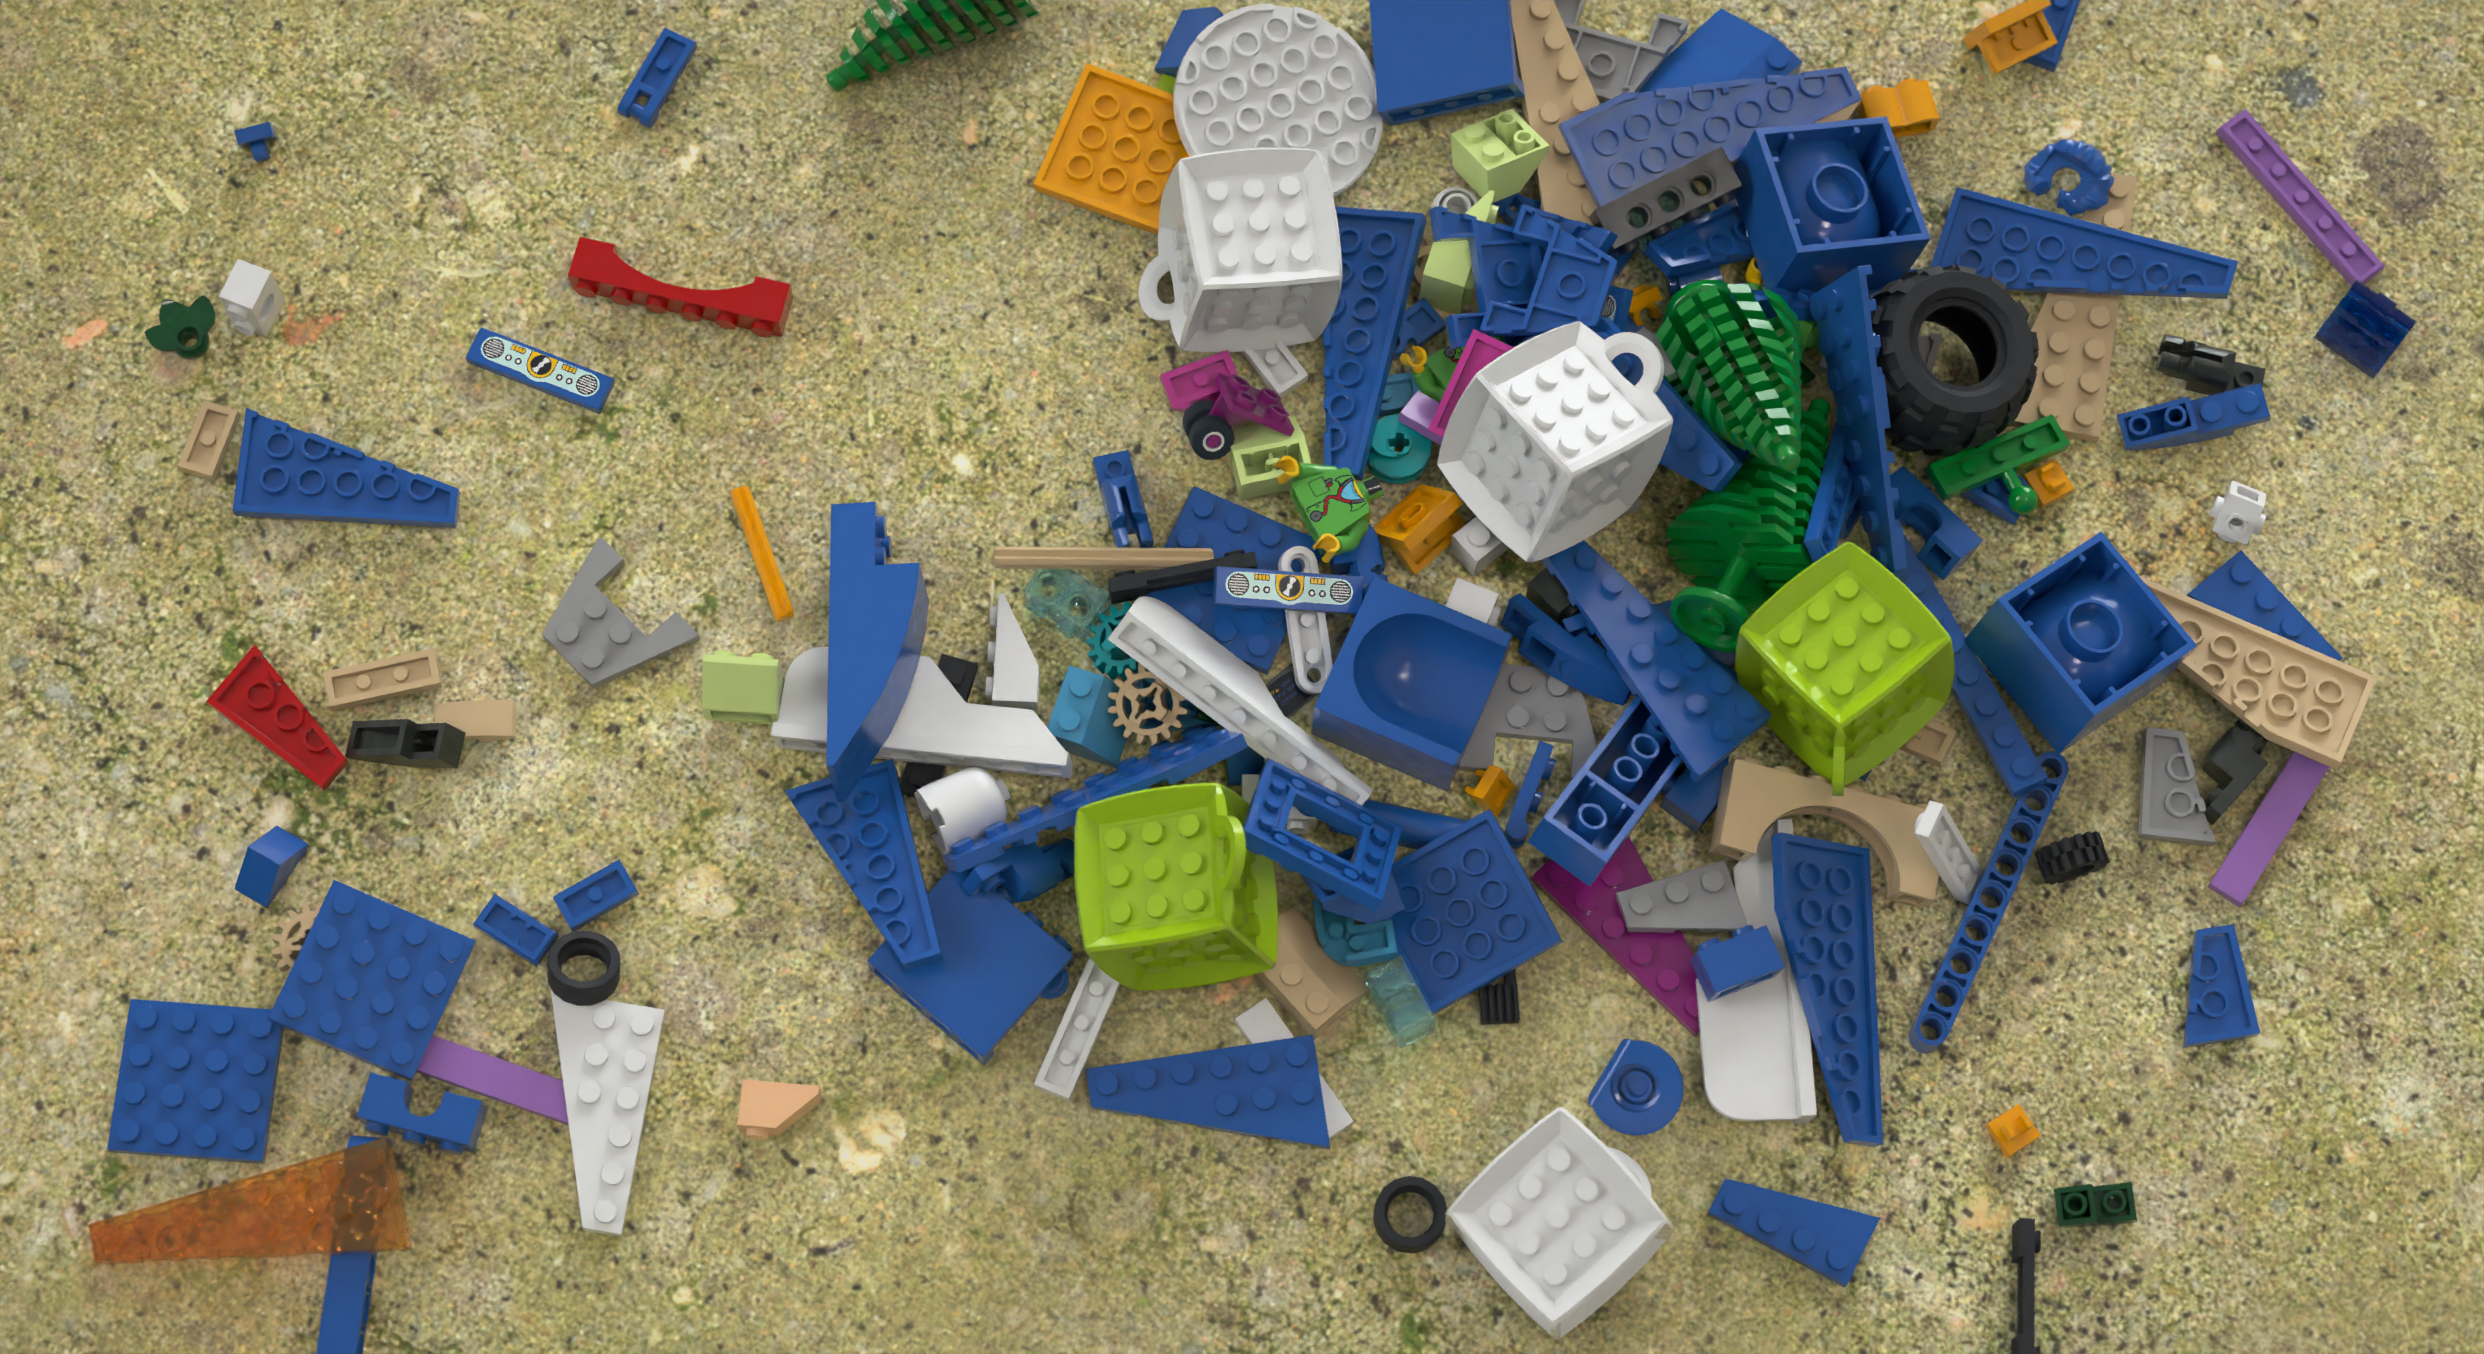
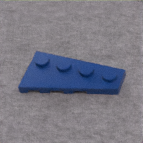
M1736 200L1649 242L1644 251L1646 256L1667 277L1755 257Z
M2241 550L2187 594L2190 598L2340 661L2343 658Z
M1727 1178L1723 1181L1706 1214L1844 1288L1847 1286L1880 1220V1217Z

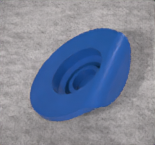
M1623 1039L1592 1088L1588 1101L1591 1107L1594 1108L1597 1116L1606 1125L1618 1132L1628 1135L1654 1133L1665 1127L1674 1118L1681 1106L1684 1094L1682 1074L1675 1060L1661 1047L1643 1040Z

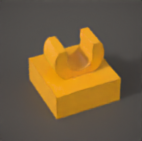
M1643 283L1631 289L1634 292L1628 314L1633 322L1639 327L1643 325L1640 319V312L1645 308L1648 310L1650 318H1659V309L1653 304L1662 299L1658 287Z
M2056 459L2023 476L2027 484L2037 493V505L2040 509L2072 494L2074 490L2073 485Z
M1490 764L1486 771H1475L1474 774L1479 780L1476 788L1466 786L1464 790L1473 801L1479 804L1483 811L1490 809L1497 818L1516 787L1502 768Z
M2020 1104L1985 1126L2006 1158L2017 1153L2041 1136Z

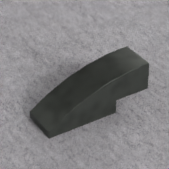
M409 719L353 721L345 757L353 760L397 766L458 768L466 732L448 723L417 724Z

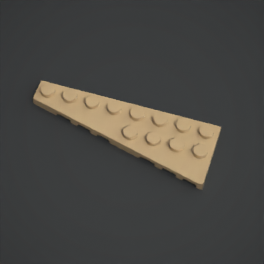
M1510 0L1514 48L1518 65L1517 76L1524 83L1525 97L1522 99L1525 122L1549 144L1550 148L1549 153L1534 172L1541 199L1540 210L1593 226L1589 216L1598 207L1569 151L1558 125L1600 105L1554 0ZM1629 212L1627 213V220L1637 217L1639 214Z
M2111 172L2114 182L2107 195L2109 199L2108 204L2099 209L2085 210L2080 220L2130 233L2137 177ZM2047 292L2031 328V332L2037 333L2039 356L2034 363L2038 367L2036 380L2028 401L2022 405L2018 417L2009 426L2019 428L2052 414L2066 437L2098 442L2102 427L2120 295Z

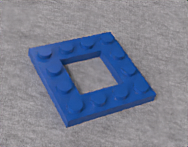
M1268 758L1260 772L1242 827L1245 834L1246 849L1250 852L1264 855L1278 862L1285 870L1298 872L1313 880L1319 887L1333 890L1347 897L1354 905L1367 907L1376 912L1384 898L1403 826ZM1291 807H1296L1305 816L1315 817L1329 824L1338 833L1349 834L1357 838L1351 862L1285 830Z

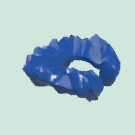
M2062 139L2056 144L2046 145L2044 149L2037 152V155L2032 156L2031 160L2024 166L2026 188L2030 192L2035 193L2037 197L2050 192L2052 177L2058 170L2068 168L2075 170L2079 174V185L2068 192L2061 188L2056 199L2057 208L2064 209L2069 216L2081 214L2085 210L2099 209L2108 204L2109 199L2107 195L2114 182V178L2111 176L2112 166L2107 165L2106 158L2102 155L2101 150H2097L2092 144H2087L2083 140L2076 142L2073 139Z

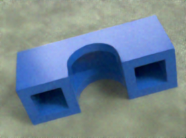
M1902 466L1890 475L1891 484L1894 487H1898L1899 492L1897 508L1894 511L1895 519H1900V524L1909 525L1922 535L1925 545L1916 556L1940 579L1945 580L1966 563L1983 540L1911 472Z
M370 1073L357 1114V1118L361 1123L366 1125L365 1130L379 1136H387L389 1131L402 1134V1140L419 1146H424L426 1141L440 1144V1150L454 1155H462L463 1150L474 1153L488 1110L483 1101L445 1091L440 1107L433 1114L424 1117L415 1116L410 1112V1102L414 1089L407 1081Z

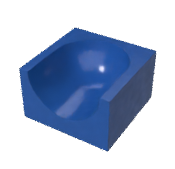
M1887 116L1758 128L1754 130L1733 167L1742 184L1734 193L1765 288L1770 291L1771 288L1778 287L1791 292H1798L1801 288L1818 292L1854 268L1871 265L1873 273L1866 275L1867 288L1883 287L1887 283L1895 281L1905 273H1908L1930 240Z
M2102 532L2096 534L1997 599L1964 639L2058 754L2159 687L2197 647V644Z
M1373 577L1314 707L1311 734L1448 792L1503 664H1505L1512 634L1377 577Z

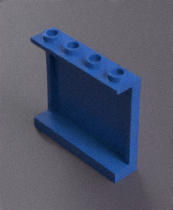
M1369 0L1378 113L1389 126L1525 97L1524 83L1517 76L1510 0Z
M975 866L960 873L948 870L927 893L944 960L906 970L885 940L867 962L871 972L985 1066L994 1055L993 1049L1065 967L1071 968L1074 965L1073 954L1070 953L1073 948L1066 940L1057 934L1052 938L1041 929L1044 926L1042 921L1028 910L1023 914L1013 905L1015 901L1001 887L987 894L984 890H981L970 897L961 884L972 870L976 868Z

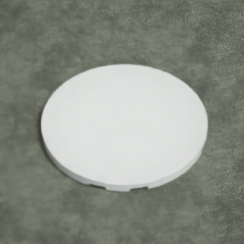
M1258 4L1229 12L1208 25L1197 36L1185 54L1177 72L1173 93V111L1180 139L1190 157L1247 148H1301L1317 150L1321 154L1332 195L1335 198L1350 188L1369 166L1381 141L1383 118L1378 113L1375 70L1370 60L1347 32L1342 28L1339 30L1331 23L1322 19L1321 15L1296 6L1290 8L1274 6L1273 4Z

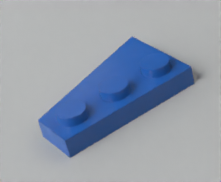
M2234 924L2197 930L2193 936L2183 1048L2257 1037L2260 1034V1029Z

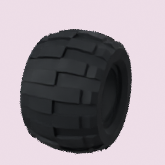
M1933 265L1905 273L1901 278L1887 283L1872 298L1876 299L1877 310L1871 311L1872 330L1876 335H1880L1881 341L1876 363L1877 367H1882V373L1885 374L1891 428H1885L1884 430L1885 435L1892 439V446L1911 453L1923 450L1924 455L1930 456L1953 455L1960 453L1963 449L1978 448L2003 432L2018 417L2022 405L2028 401L2038 369L2034 365L2039 356L2037 333L2030 331L2027 323L2030 315L2021 300L2016 302L2005 291L2007 286L1995 277L1988 276L1983 278L1976 275L1975 268L1960 265H1950L1944 268L1941 266L1934 267ZM1924 321L1946 327L1967 345L1977 365L1979 383L1970 386L1950 385L1938 379L1928 370L1921 358L1918 347L1919 331Z

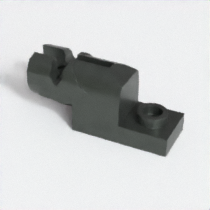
M2165 334L2162 338L2158 350V355H2161L2159 362L2157 361L2155 364V370L2161 371L2169 377L2186 380L2185 390L2211 396L2261 383V386H2263L2266 369L2235 362L2236 352L2209 346L2194 340L2188 342L2184 338Z
M2240 718L2235 722L2234 727H2230L2207 752L2203 770L2218 784L2204 800L2210 805L2206 809L2205 815L2207 821L2212 825L2268 764L2260 755L2269 740L2265 739Z

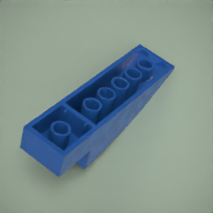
M876 502L831 504L826 766L837 802H845L891 734L914 679L926 633L929 598L920 562L887 564L886 558L892 557L891 537L887 535L885 516H879Z
M1700 647L1738 682L1736 671ZM1638 695L1632 700L1545 814L1528 840V843L1588 886L1592 885L1606 864L1612 860L1683 762L1680 755L1675 756L1670 749L1671 742L1660 726L1656 728L1650 720L1651 713Z

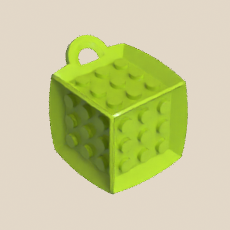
M1846 542L1824 555L1780 588L1740 627L1736 644L1735 666L1739 684L1772 714L1766 724L1814 771L1822 777L1831 780L1832 796H1844V787L1879 765L1919 732L1947 703L1954 680L1955 659L1950 635L1903 582L1853 542Z
M1219 783L1174 785L1145 789L1106 798L1081 806L1077 810L1074 839V875L1078 917L1084 950L1091 960L1115 981L1138 991L1167 990L1225 982L1257 974L1275 967L1278 946V907L1273 860L1264 855L1254 854L1246 849L1245 834L1242 826L1250 804L1234 791Z

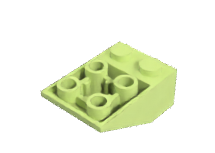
M1490 190L1465 214L1476 216L1477 220L1495 224L1499 206L1493 205L1495 191ZM1467 240L1433 242L1422 275L1419 300L1424 297L1433 308L1453 314H1460L1463 303L1470 305L1475 291L1469 243Z

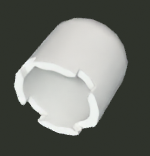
M964 768L926 784L914 793L923 821L930 818L937 831L931 837L943 855L952 851L951 846L954 843L970 837L974 841L986 835L984 830L987 827L1001 821L1006 822L1007 806L1005 801L1010 799L1009 791L1001 778L995 781L993 776L983 768Z

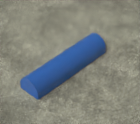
M1367 799L1362 805L1403 826L1398 846L1417 850L1469 821ZM1331 826L1329 827L1330 832L1338 833Z

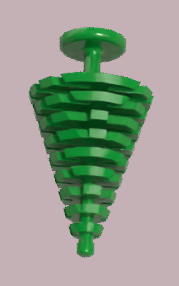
M876 0L892 24L887 27L879 16L868 8L863 18L876 37L870 40L861 29L856 27L851 38L860 51L854 55L844 46L839 54L843 64L829 72L826 80L832 89L839 92L848 86V82L854 77L861 83L871 80L872 77L865 69L870 63L881 74L893 71L892 67L882 55L886 51L903 67L914 64L909 53L899 42L903 37L923 59L934 56V51L917 29L920 24L944 51L956 48L951 37L933 15L936 11L939 12L945 22L964 42L969 43L977 40L976 35L950 0H901L907 8L904 13L893 0ZM955 0L986 35L998 31L989 19L988 14L976 0ZM984 0L1007 27L1019 23L1004 0ZM1011 0L1028 19L1040 16L1031 0Z
M1700 280L1686 285L1671 297L1664 308L1661 327L1656 333L1675 370L1671 375L1666 377L1664 374L1663 377L1720 439L1744 451L1748 450L1753 456L1763 459V461L1771 465L1779 466L1785 472L1795 471L1801 462L1799 454L1801 450L1802 381L1799 376L1801 375L1800 363L1803 362V339L1797 315L1780 295L1763 287L1762 289L1776 314V317L1769 321L1748 284H1727L1720 280ZM1731 294H1732V296H1733V298H1734V300H1735L1736 303H1734V302L1732 301V299H1731ZM1745 323H1747V325H1748V327H1749V328L1746 329V330H1744V328H1745ZM1688 352H1690L1691 354H1693V355H1695V356H1697V357L1691 359L1690 356H1689V354H1688Z
M1819 398L1811 401L1807 411H1801V450L1799 454L1801 462L1795 471L1785 472L1779 466L1771 465L1750 453L1747 456L1749 458L1742 461L1743 465L1721 492L1708 489L1702 497L1693 502L1685 511L1681 512L1668 526L1665 539L1672 540L1666 547L1670 557L1677 558L1674 564L1683 575H1697L1692 580V583L1696 586L1686 587L1676 593L1669 611L1677 627L1695 642L1713 650L1728 653L1736 652L1740 627L1752 616L1750 613H1755L1787 582L1814 563L1805 546L1804 539L1824 463H1826L1830 427L1826 426V420L1831 412V405L1827 401Z

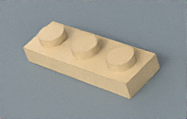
M434 648L323 672L328 704L331 711L443 687L437 654Z

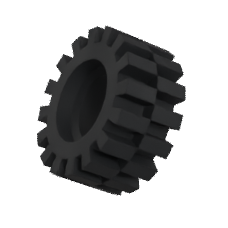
M2091 831L2085 832L2082 835L2079 833L2070 838H2062L2061 841H2054L2035 852L2045 884L2063 883L2069 879L2071 881L2080 876H2087L2090 872H2096L2100 870L2099 868H2104L2110 862L2100 832L2098 833L2097 831L2092 833Z

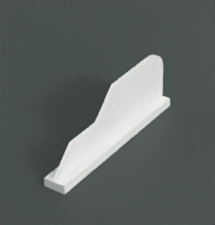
M1139 597L1109 636V641L1228 731L1242 733L1247 745L1266 760L1269 758L1360 805H1363L1371 795L1373 789L1344 768L1337 755L1283 715L1257 671L1237 658L1232 652L1168 604L1152 597Z
M816 647L803 652L788 668L780 703L779 717L777 722H773L771 737L777 748L827 753L828 647ZM920 656L904 706L891 734L875 756L877 759H893L965 768L979 767L985 770L1071 778L1073 768L1069 752L1065 751L1033 710L966 703L933 660L926 656Z
M1777 819L1772 827L1761 837L1756 854L1745 862L1739 861L1733 867L1732 878L1748 925H1753L1754 929L1767 925L1785 967L1776 977L1711 1002L1707 1001L1698 978L1696 979L1703 1085L1706 1097L1712 1107L1721 1115L1736 1121L1793 1120V1124L1809 1123L1817 1115L1810 1028L1774 910L1771 836L1778 833L1794 835L1792 819Z

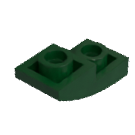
M2132 1182L2101 1186L2087 1184L2054 1188L2059 1228L2105 1226L2137 1222Z

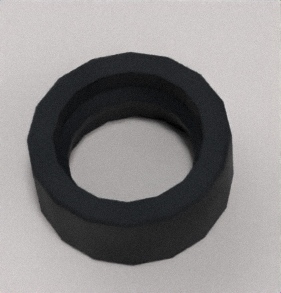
M575 931L564 935L552 945L548 954V984L556 996L570 1004L586 1006L605 1001L615 992L620 981V953L610 939L596 932ZM589 955L605 963L607 971L597 979L578 981L562 973L561 965L572 957Z
M1406 1176L1394 1179L1382 1189L1375 1203L1373 1221L1377 1234L1387 1246L1398 1252L1416 1253L1427 1250L1438 1241L1446 1226L1445 1217L1448 1209L1445 1198L1436 1185L1424 1178ZM1407 1192L1418 1193L1426 1198L1433 1211V1220L1429 1229L1422 1235L1415 1237H1406L1395 1232L1389 1224L1387 1216L1388 1207L1392 1200L1398 1195Z

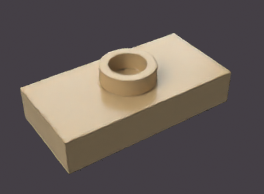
M203 400L177 465L181 472L215 481L241 417L239 411Z

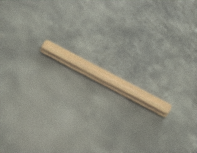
M995 547L993 551V564L997 569L1157 570L1214 559L1213 550L1210 548Z

